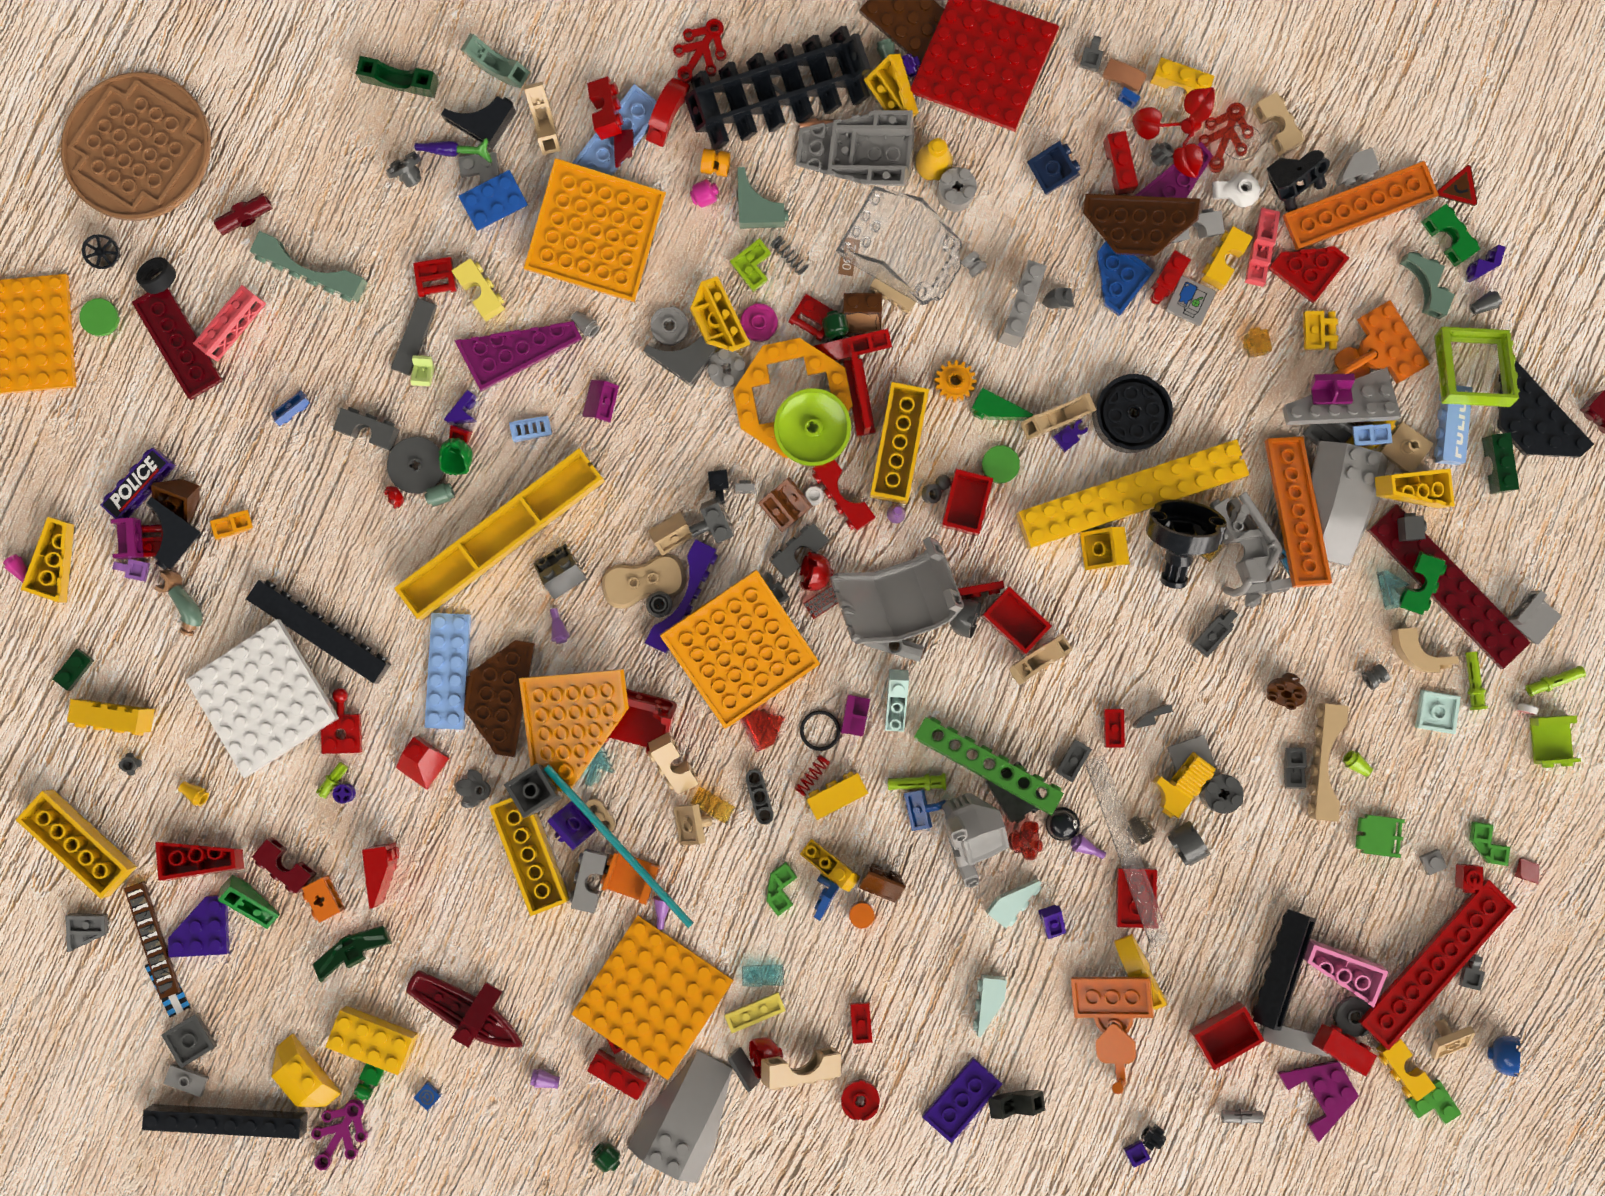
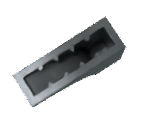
M700 336L693 344L681 350L663 351L647 344L643 351L649 358L689 386H692L707 366L712 355L717 352V347L706 344L703 336Z

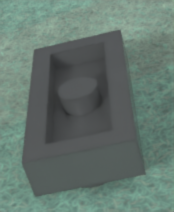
M1074 739L1055 773L1073 783L1092 749Z

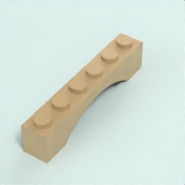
M1319 703V707L1316 709L1318 723L1314 729L1316 745L1313 746L1312 750L1314 764L1311 766V775L1313 780L1309 787L1311 803L1308 804L1307 808L1309 818L1339 822L1340 801L1336 797L1330 783L1328 761L1335 739L1347 726L1349 706Z

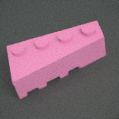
M1312 939L1309 941L1304 957L1308 964L1351 991L1372 1007H1375L1388 971L1382 965Z

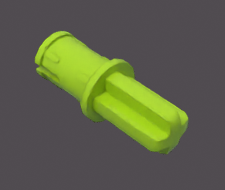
M339 762L330 775L325 776V781L316 790V793H319L320 797L326 799L332 789L339 785L338 781L348 770V767L344 763Z

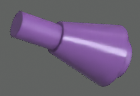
M892 505L888 508L887 518L890 522L900 523L905 519L906 512L902 506Z
M552 608L550 609L552 617L551 641L556 642V644H562L567 642L570 635L559 617L558 609Z
M1082 834L1073 837L1071 841L1073 852L1093 854L1101 859L1105 858L1106 852L1096 848Z
M656 895L653 897L657 916L656 928L663 930L669 907Z

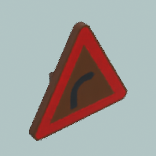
M1465 166L1437 190L1438 197L1476 206L1478 202L1471 166Z

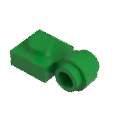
M366 1063L359 1077L364 1083L357 1085L354 1094L357 1095L356 1097L363 1101L365 1099L369 1100L374 1091L371 1086L377 1087L385 1070Z

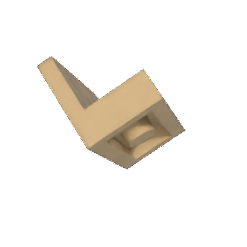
M681 512L676 513L648 530L651 539L662 556L693 538L692 532H690L689 526Z

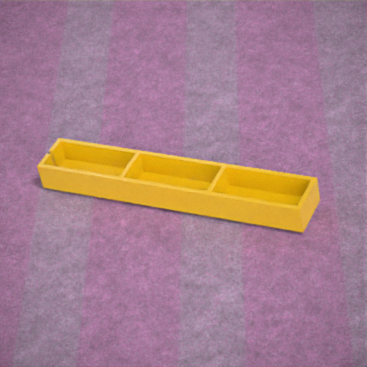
M1235 439L1017 512L1016 517L1027 549L1029 550L1152 509L1156 503L1161 501L1179 500L1249 476L1245 460H1240L1239 458L1242 456L1238 440Z
M580 448L397 585L394 588L416 619L423 620L603 484L605 480Z

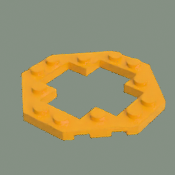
M801 338L763 345L733 390L740 428L784 458L788 457L782 452L776 441L774 422L759 423L753 387L771 384L767 365L804 357L807 375L826 372L830 393L843 402L848 412L853 406L845 367Z

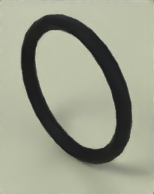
M818 710L805 716L800 726L802 741L810 749L816 751L832 748L840 737V724L836 717L827 711ZM818 714L829 716L834 721L837 730L835 739L824 747L813 746L806 740L804 735V726L807 720Z

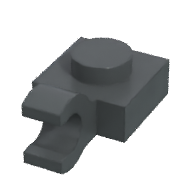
M1094 35L1090 48H1084L1079 68L1098 72L1104 52L1098 50L1101 37Z
M1474 954L1468 961L1469 967L1463 966L1459 980L1460 986L1481 991L1485 972L1480 970L1483 957Z

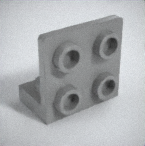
M1542 590L1531 591L1508 618L1523 635L1536 645L1540 644L1561 618V615L1544 601L1547 594Z

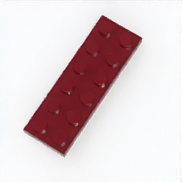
M170 288L157 294L147 292L132 301L133 306L188 399L192 400L224 381L211 358L193 344L198 336Z

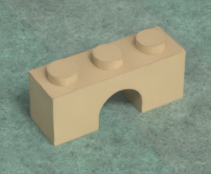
M1278 92L1258 101L1252 108L1261 125L1272 121L1279 126L1280 133L1276 134L1270 141L1279 157L1298 148L1305 141L1303 132L1297 128L1294 116L1288 112L1283 97L1279 96Z
M669 732L648 743L650 749L648 755L652 762H657L658 771L662 776H666V782L671 790L674 789L679 795L698 785L696 773L687 760L680 764L671 763L674 759L680 757L678 745Z

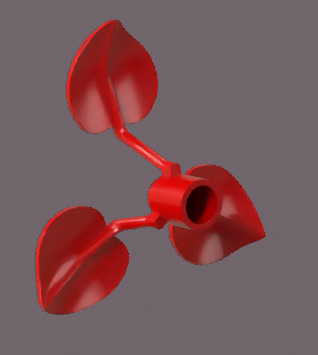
M1214 87L1190 91L1184 99V109L1190 116L1181 122L1160 123L1162 113L1153 107L1140 109L1133 116L1132 122L1137 134L1146 140L1157 137L1160 132L1159 127L1181 126L1182 131L1188 134L1182 144L1183 147L1175 149L1173 163L1179 172L1188 177H1198L1203 163V152L1197 144L1190 143L1187 145V143L1194 136V132L1200 130L1202 122L1210 117L1214 107L1215 89Z

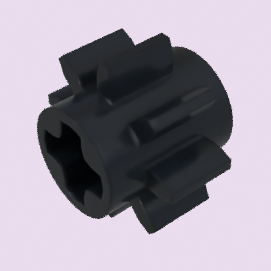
M1156 1124L1153 1128L1148 1125L1142 1132L1141 1138L1144 1139L1142 1143L1151 1151H1153L1154 1147L1159 1150L1166 1141V1137L1163 1135L1165 1132Z

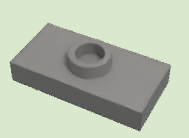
M172 1064L169 1067L163 1084L201 1097L209 1077Z

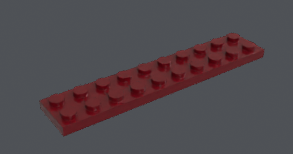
M1394 504L1367 531L1420 586L1424 584L1425 577L1423 574L1413 570L1420 551L1443 558L1446 561L1445 573L1443 576H1439L1437 581L1439 587L1435 594L1432 593L1431 598L1500 669H1504L1531 642L1426 533V539L1399 542L1397 519L1404 517L1405 512L1398 504Z

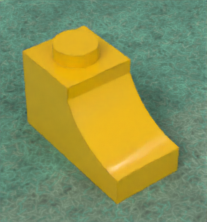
M1157 775L1152 782L1156 784L1161 793V803L1159 804L1163 808L1161 812L1169 818L1173 816L1179 818L1192 799L1175 788L1163 777Z

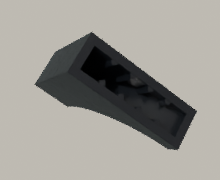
M496 96L488 106L479 111L457 113L444 108L441 116L447 123L481 143L487 138V147L493 150L516 114V110L511 100L506 97L502 99Z
M151 497L146 502V505L158 517L163 531L160 549L154 557L157 560L155 564L163 570L167 568L172 570L201 535V532Z

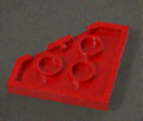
M1335 246L1295 252L1287 251L1281 252L1268 269L1311 303H1314L1350 257Z

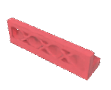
M241 285L193 344L207 356L218 362L266 303ZM257 301L258 303L251 309V306ZM244 317V320L238 324L240 319ZM230 332H232V334L230 335V337H229V338H226V336H227ZM217 347H220V349L214 355L213 352L216 350Z

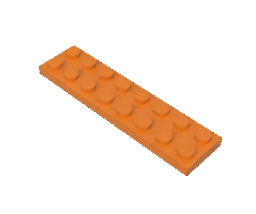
M1422 161L1285 213L1282 217L1297 251L1434 199L1439 194L1426 162Z
M1303 436L1268 438L1264 442L1292 588L1330 585L1332 579Z

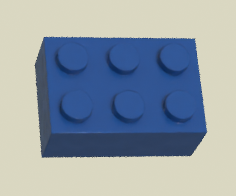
M510 170L458 196L477 231L528 206Z

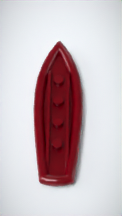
M420 970L411 977L406 988L407 994L456 1029L476 998L472 994ZM493 1008L476 1040L499 1047H522L523 1043L517 1032Z

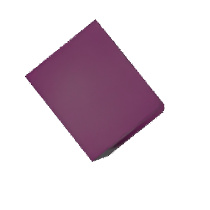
M133 517L110 519L111 524L117 525L118 554H113V558H143L141 519Z

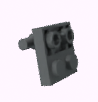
M1352 422L1310 424L1303 435L1315 445H1318V441L1346 443L1351 435H1353L1352 427L1356 425Z

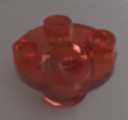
M1025 821L1020 828V832L1015 829L1008 837L1010 849L1014 853L1021 852L1028 861L1035 860L1038 852H1041L1043 849V843L1039 840L1038 823Z

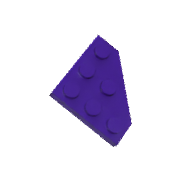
M219 895L206 896L168 937L169 958L224 955L230 953L228 906L218 901Z

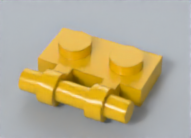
M1324 311L1303 312L1304 350H1324L1325 342L1329 343V350H1337L1339 336L1336 335V326L1338 325L1336 311L1328 312V318H1324ZM1325 326H1328V335H1325Z

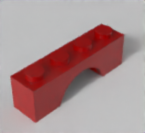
M835 459L827 464L813 468L812 471L814 473L812 477L817 484L822 483L825 488L823 490L824 494L828 499L832 498L834 500L836 511L840 515L844 514L847 519L845 523L851 531L854 529L858 532L875 520V515L865 502L852 503L844 499L840 494L838 479L842 474V469Z

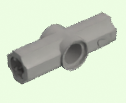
M906 640L898 642L899 649L897 651L890 650L889 643L864 644V646L920 662L924 648L923 645Z

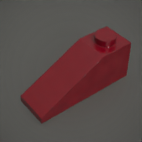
M485 982L452 1036V1039L469 1048L477 1038L503 991Z

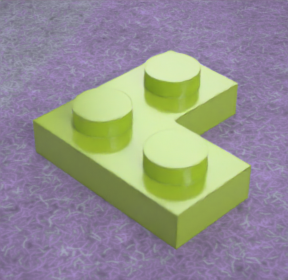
M759 238L730 260V264L752 292L768 281L758 265L771 256V252Z

